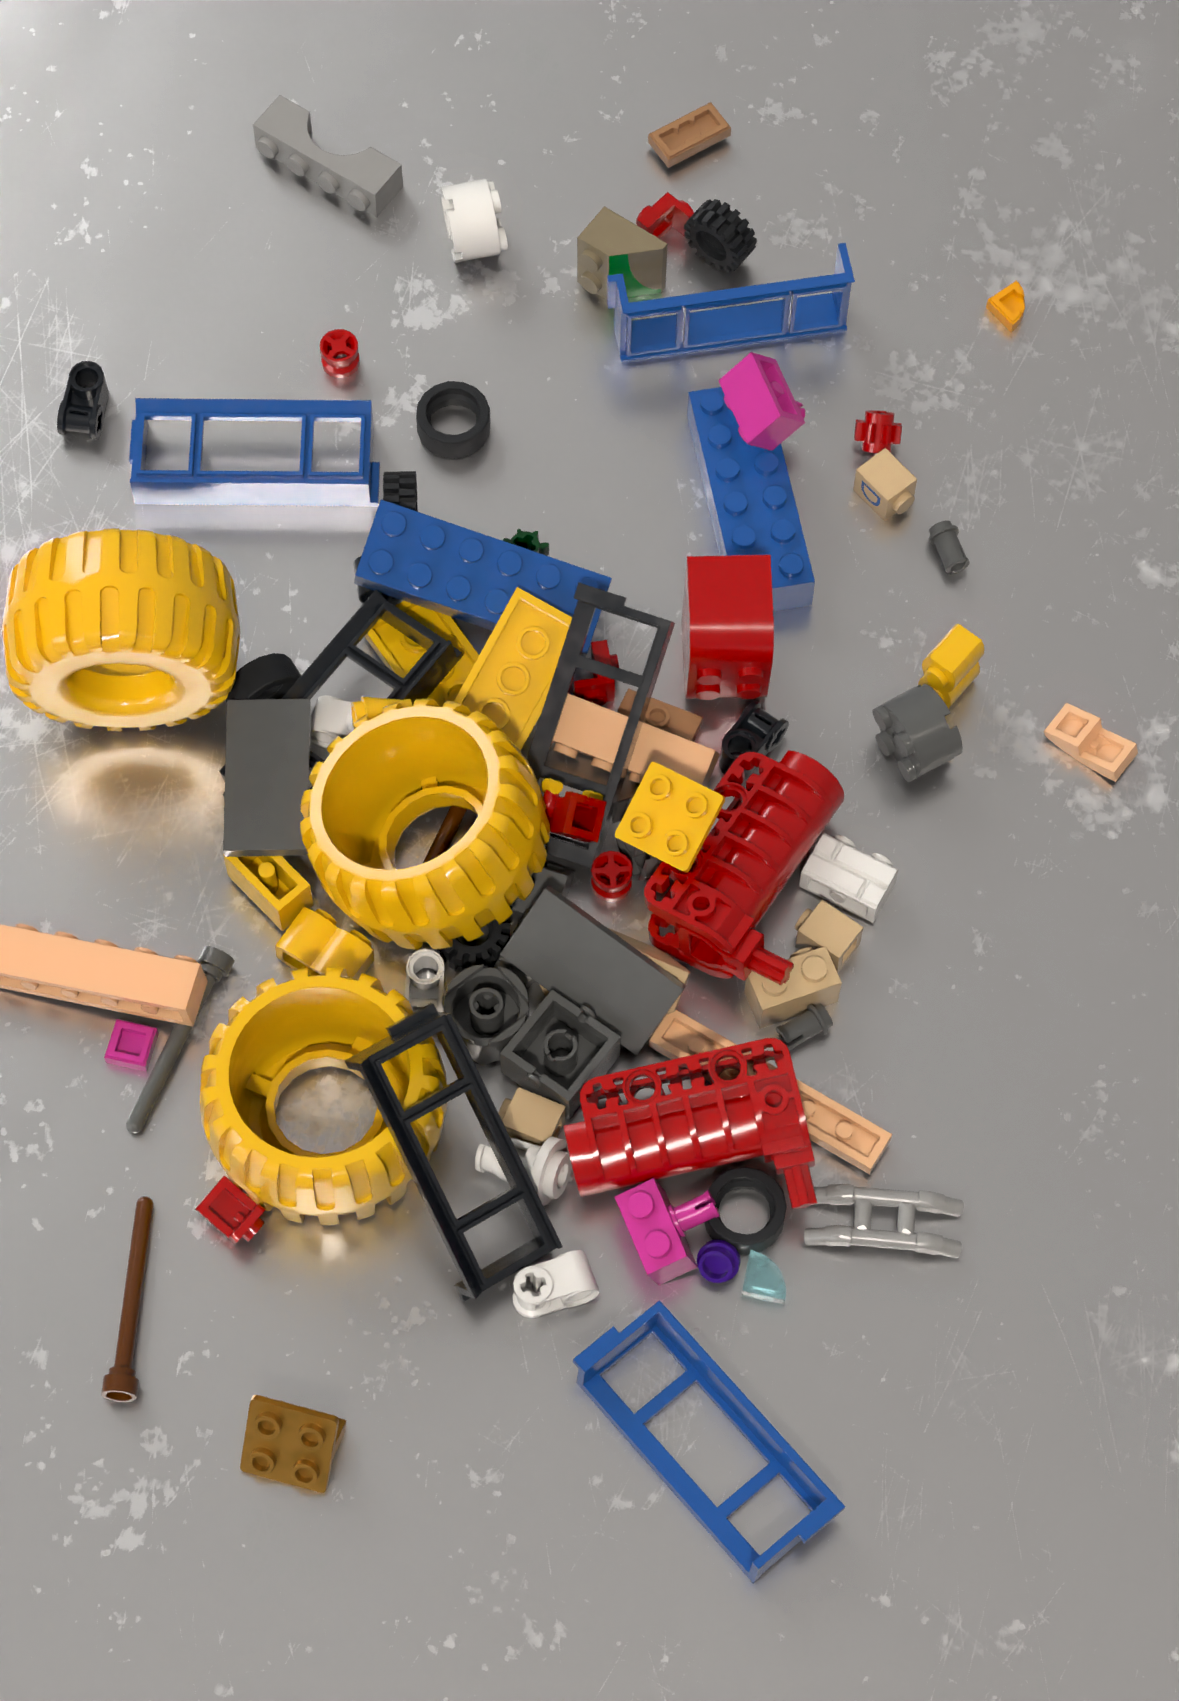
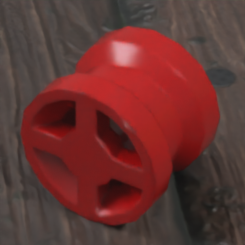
M334 329L322 337L320 353L324 371L334 378H346L353 375L360 365L358 341L355 335L344 329ZM344 354L347 355V356L342 357V358H335V357H338V356H343Z
M607 851L595 858L591 869V887L598 898L606 902H616L628 896L632 888L633 867L627 856L617 851Z

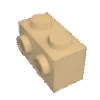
M826 946L815 950L812 947H806L794 952L789 959H786L794 964L786 984L779 985L753 971L746 979L744 993L760 1029L799 1016L807 1011V1006L810 1004L815 1007L821 1003L825 1007L838 1002L842 982Z

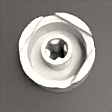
M485 178L440 187L443 195L441 201L448 239L453 240L454 249L451 252L455 263L500 255L501 251L508 250L505 229L501 226L500 219L495 216L497 213H502L499 193L498 190H495L493 181L487 182Z

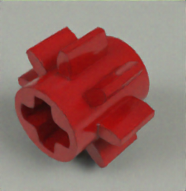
M866 410L865 420H856L854 440L862 441V451L879 453L886 448L891 453V445L901 443L902 423H894L895 413Z

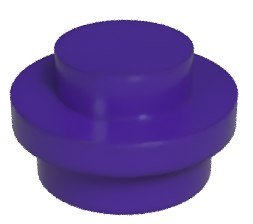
M723 1240L706 1242L697 1254V1266L701 1275L713 1283L731 1280L740 1268L741 1259L738 1251L733 1245Z

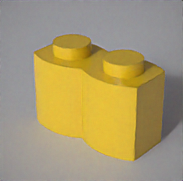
M960 624L954 625L923 660L922 670L924 675L920 678L918 685L921 684L923 686L927 684L932 687L949 709L980 673L978 661L984 655L982 640Z
M306 907L302 908L275 945L276 957L294 970L309 968L310 976L326 975L327 967H338L346 969L347 976L355 980H359L361 973L365 974L374 962V949L371 948L372 943L362 933L356 930H351L349 933L336 926V920L322 909L313 911Z

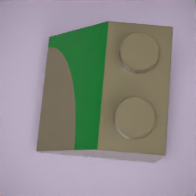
M604 206L577 237V282L589 293H597L607 299V276L623 274L628 298L662 293L666 288L668 243Z

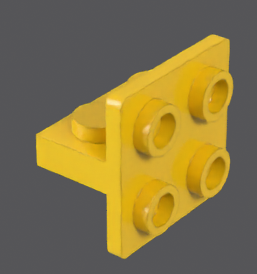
M651 762L615 831V837L685 873L689 872L725 802V797L656 762Z

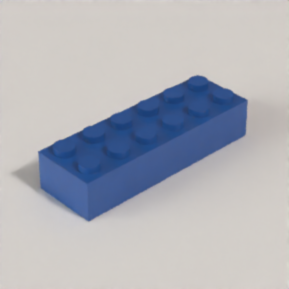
M721 387L688 392L687 419L719 556L771 555L773 612L811 606L815 579L781 444L772 451L748 445L738 432L739 425L733 412L725 404V394Z
M381 499L355 574L354 584L374 591L376 589L380 593L493 631L517 587L573 617L578 601L574 599L578 582L608 592L612 578ZM595 609L581 656L586 657L601 613L600 609Z

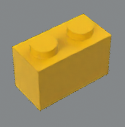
M282 856L224 857L227 874L231 880L281 931L291 925L303 907L310 909L314 906L310 884Z

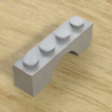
M281 95L274 100L253 124L255 145L261 154L270 159L275 158L287 165L296 175H304L313 180L327 193L339 195L349 201L359 211H366L378 217L403 188L402 164L372 147L351 155L332 154L319 148L311 139L310 112Z

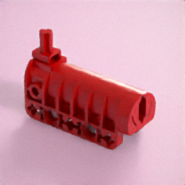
M788 750L782 760L777 762L761 753L746 752L735 759L713 790L724 797L733 796L735 798L726 810L721 808L717 816L719 820L706 837L690 871L686 873L678 871L675 867L662 861L646 883L644 888L645 904L648 910L652 912L648 923L649 939L652 945L661 951L711 976L730 979L735 975L737 978L745 981L753 971L782 985L783 983L786 984L789 980L794 964L764 949V934L756 931V926L843 803L844 791L837 778L825 766L805 754ZM754 766L758 767L759 775L755 773L750 775L746 781L745 789L741 785L745 779L744 769L752 770ZM670 878L675 882L661 901H657L656 892L664 893L670 885ZM670 924L674 926L675 934L668 932L665 936H660L659 927L667 928Z
M764 1038L594 1077L588 1080L580 1091V1103L584 1121L564 1125L568 1151L580 1197L642 1184L653 1178L659 1180L764 1156L765 1163L774 1161L777 1175L784 1174L792 1209L807 1208L818 1203L810 1173V1167L815 1166V1159L791 1055L787 1045L776 1038ZM773 1047V1051H764L766 1048ZM750 1051H751V1054H749V1055H745V1056H744V1055L742 1054V1053L750 1052ZM725 1057H731V1059L720 1061ZM774 1060L777 1068L769 1070L766 1062ZM709 1061L708 1064H705V1065H701V1064H700V1063H702V1062ZM748 1064H754L753 1071L756 1072V1075L749 1076ZM682 1067H687V1068H688V1069L679 1070V1069L682 1068ZM727 1069H735L740 1072L732 1080H723L719 1077ZM666 1071L665 1074H657L658 1072ZM704 1074L710 1075L712 1085L705 1086ZM639 1077H648L640 1080H635ZM691 1079L692 1088L683 1089L682 1081ZM623 1081L622 1084H618V1085H615V1083H614V1082ZM670 1083L668 1088L671 1094L665 1095L662 1084ZM602 1086L600 1090L594 1092V1088ZM651 1088L655 1090L654 1094L646 1100L635 1098L641 1089ZM624 1093L628 1104L619 1105L623 1103L619 1094ZM607 1098L606 1107L598 1109L600 1105L599 1100Z

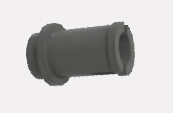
M947 520L933 525L929 529L930 536L928 539L931 545L936 546L946 573L954 574L968 567L970 564L969 559L966 557L957 537L959 533L958 527L952 525L951 521Z
M821 1003L815 1007L810 1004L807 1006L805 1013L782 1026L776 1027V1031L779 1034L780 1040L791 1051L794 1047L819 1033L822 1035L827 1034L828 1028L833 1026V1022Z

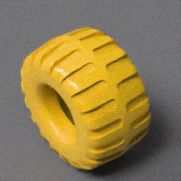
M110 528L100 531H80L63 538L51 539L41 544L40 548L30 550L15 565L10 574L2 620L5 669L9 686L13 694L32 711L39 714L45 713L46 717L56 722H74L76 727L92 729L93 726L107 727L108 731L123 732V728H139V731L154 730L158 725L165 724L168 727H173L185 723L187 718L198 719L203 717L211 709L217 708L226 700L229 692L232 690L236 677L240 644V622L235 584L226 565L217 557L212 556L211 552L197 544L187 543L184 539L177 536L162 535L153 531L139 529L119 530V528Z
M416 699L413 706L406 708L399 702L383 707V714L372 719L366 715L352 724L354 730L343 739L337 736L327 747L329 756L324 763L316 762L309 775L313 789L304 791L301 800L300 811L304 817L300 822L301 837L308 852V858L325 892L357 925L363 927L371 936L386 943L394 941L399 947L419 950L423 942H427L435 950L452 947V939L463 936L470 942L483 936L484 933L481 928L495 919L499 925L502 924L513 914L510 906L515 900L519 898L525 901L531 894L535 886L531 876L533 873L542 872L547 857L544 844L549 842L550 824L545 812L546 805L528 760L505 733L486 715L478 711L472 713L467 706L453 701H446L442 707L433 699ZM449 806L469 809L478 815L468 832L446 852L417 866L404 869L396 868V846L403 832L417 817L435 808Z
M327 967L326 975L310 976L309 968L290 971L291 980L276 985L274 978H271L257 985V996L251 1001L242 996L228 1010V1024L219 1023L214 1029L209 1040V1055L204 1056L201 1067L200 1112L202 1125L214 1156L232 1183L240 1190H245L251 1200L256 1204H260L266 1211H271L273 1207H276L281 1211L285 1219L298 1223H303L305 1215L318 1216L321 1225L339 1224L338 1216L355 1212L357 1220H361L374 1215L375 1204L386 1199L390 1205L400 1200L406 1194L408 1182L411 1179L413 1180L378 1107L373 1125L359 1142L343 1151L320 1154L302 1150L285 1137L277 1124V1105L280 1095L290 1082L312 1069L335 1067L349 1070L364 1080L360 1071L348 1069L345 1060L390 1036L386 1028L414 1012L408 999L395 989L386 994L380 980L373 976L361 973L359 980L348 978L346 969L338 967ZM432 1036L381 1064L403 1110L447 1086L446 1071ZM447 1103L410 1123L429 1162L432 1152L437 1150L440 1143Z

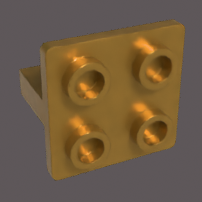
M253 1395L249 1405L240 1469L246 1473L324 1493L329 1483L332 1460L344 1436L347 1420L280 1400Z

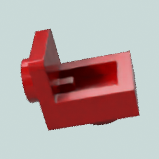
M667 192L652 206L648 205L642 209L636 219V224L659 239L671 228H674L685 237L684 232L686 230L684 225L694 214V211L687 202L678 200Z
M607 640L591 642V659L619 668L617 654H609ZM593 673L594 678L573 682V695L599 706H603L615 699L614 679Z
M226 1176L219 1180L195 1208L200 1215L232 1243H237L241 1238L249 1242L265 1223L260 1216L266 1209L251 1200Z

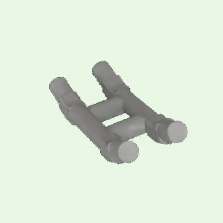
M830 1184L823 1187H814L817 1204H855L853 1228L852 1226L844 1225L806 1228L804 1231V1241L807 1246L850 1247V1245L913 1250L918 1253L939 1254L952 1258H958L961 1254L962 1244L960 1241L943 1238L942 1235L933 1233H914L915 1209L917 1211L960 1217L964 1208L962 1200L946 1197L944 1194L921 1190L914 1192L854 1187V1185ZM872 1206L898 1208L897 1232L871 1229Z

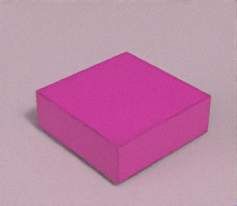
M116 1019L104 1056L105 1062L147 1072L159 1035L158 1029Z

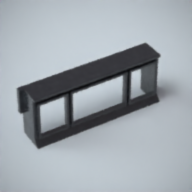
M578 582L574 599L578 600L527 760L536 776L538 785L541 778H551L562 782L565 786L583 792L585 790L598 792L603 796L602 801L607 802L598 842L584 844L550 832L549 842L545 846L547 854L592 868L595 858L601 853L612 819L613 806L618 801L675 623L626 607V597ZM595 609L657 628L643 675L581 656ZM576 668L638 687L607 785L545 766Z
M375 589L282 699H311L345 658L348 657L394 689L387 699H411L413 706L416 699H427L462 658L463 654L453 647L451 641H446L388 602ZM379 619H382L427 650L404 678L356 647ZM310 751V768L313 769L316 762L324 763L325 760ZM224 765V766L219 770V772H220V774H221V776H222V778H223V780H224V782H225V765Z
M430 1003L388 1026L386 1029L390 1036L346 1059L345 1063L348 1069L361 1072L461 1276L462 1281L454 1286L461 1300L465 1302L470 1298L476 1300L486 1289L554 1249H560L563 1246L451 1014L438 1012L435 1005ZM436 1034L458 1079L403 1110L381 1064ZM465 1093L509 1183L510 1189L456 1219L410 1123ZM518 1202L535 1238L481 1269L464 1232Z

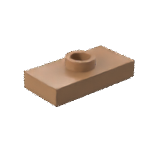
M710 102L648 134V143L665 165L670 168L731 136V127Z
M628 688L617 710L618 713L629 717L637 691ZM651 697L643 723L694 742L702 726L703 717Z

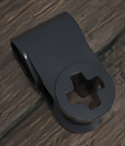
M82 361L72 367L64 398L58 410L57 431L59 434L66 435L68 432L89 434L91 439L98 440L100 438L109 391L104 372L97 363ZM87 384H95L90 388H83Z
M756 700L751 701L737 722L722 739L719 758L721 772L725 775L735 759L738 758L731 754L733 752H757L767 756L784 737L789 721L784 718L776 719L761 709V703ZM754 766L752 770L744 769L745 779L748 778L757 767Z

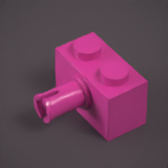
M750 352L718 380L725 394V404L733 412L739 425L738 432L748 445L772 451L805 424V408H801L803 404L794 400L776 359Z
M653 1178L614 1197L644 1269L657 1285L666 1283L698 1268L685 1236L687 1230L721 1216L719 1209L715 1207L716 1202L709 1190L694 1199L674 1207L670 1203L666 1191Z

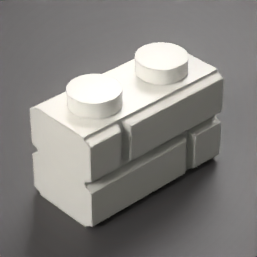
M824 833L802 869L799 887L873 923L894 888L898 869L894 868L893 863L881 854L872 853L870 856L856 849V845L847 837L835 835L833 838Z

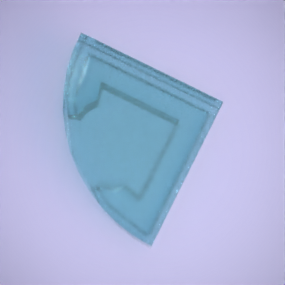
M750 1250L741 1295L784 1304L786 1286L781 1271L767 1256Z

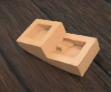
M1069 703L1063 706L1044 730L1045 736L1065 753L1114 782L1118 780L1138 754L1136 743L1102 728L1101 718Z

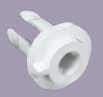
M552 1136L542 1146H538L517 1138H511L542 1204L547 1205L552 1199L559 1198L563 1194L568 1182L572 1183L573 1177L570 1176L572 1164L570 1155L567 1153L565 1140ZM479 1144L475 1157V1169L481 1173L485 1171L494 1173L500 1179L507 1181L491 1146Z

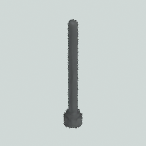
M205 946L197 960L201 964L208 980L197 1017L214 983H219L222 977H227L235 962L229 954L211 946ZM175 1024L126 1122L129 1132L138 1133L142 1130L193 1028L192 1026Z

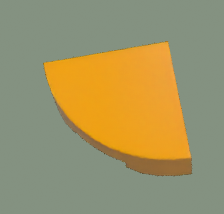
M1017 280L989 298L986 308L1010 332H1013L1018 327L1025 310L1024 291Z

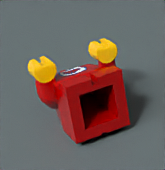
M545 778L542 781L541 788L544 792L543 799L546 805L545 812L549 820L550 832L583 842H598L607 803L602 801L603 796L598 792L585 790L582 794L566 791L565 797H560L559 793L563 789L562 782Z

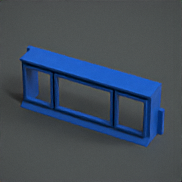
M840 243L837 247L835 271L832 275L629 303L623 274L608 275L607 306L608 309L614 308V331L621 362L847 331L846 322L851 284L855 280L846 243ZM832 291V293L797 298V296ZM783 298V300H777V301H769V302H762V303H755V304H748V305H741V306H733V307H726V308H719V309H712V310H705V311L690 312V311H692V310H700V309H707V308H714V307H721V306L736 305V304H743V303H750V302H757V301H764V300H772V299ZM676 313V315L661 316V317H654V318H647V319H640V320H633V321H632V319H635V318H642V317H649V316H656V315H664V314Z
M135 398L136 417L135 420H132L129 462L132 464L130 485L135 504L379 506L380 462H372L374 423L371 400ZM148 420L191 421L188 470H145ZM204 421L302 422L299 471H201ZM314 422H361L359 472H312Z
M660 1300L620 1333L613 1326L573 1359V1363L578 1368L576 1383L753 1584L767 1569L801 1540L805 1544L845 1509V1505ZM653 1334L685 1372L634 1414L601 1375ZM694 1383L699 1385L768 1462L767 1466L718 1507L645 1426L648 1421ZM779 1475L811 1512L763 1554L759 1555L727 1518Z

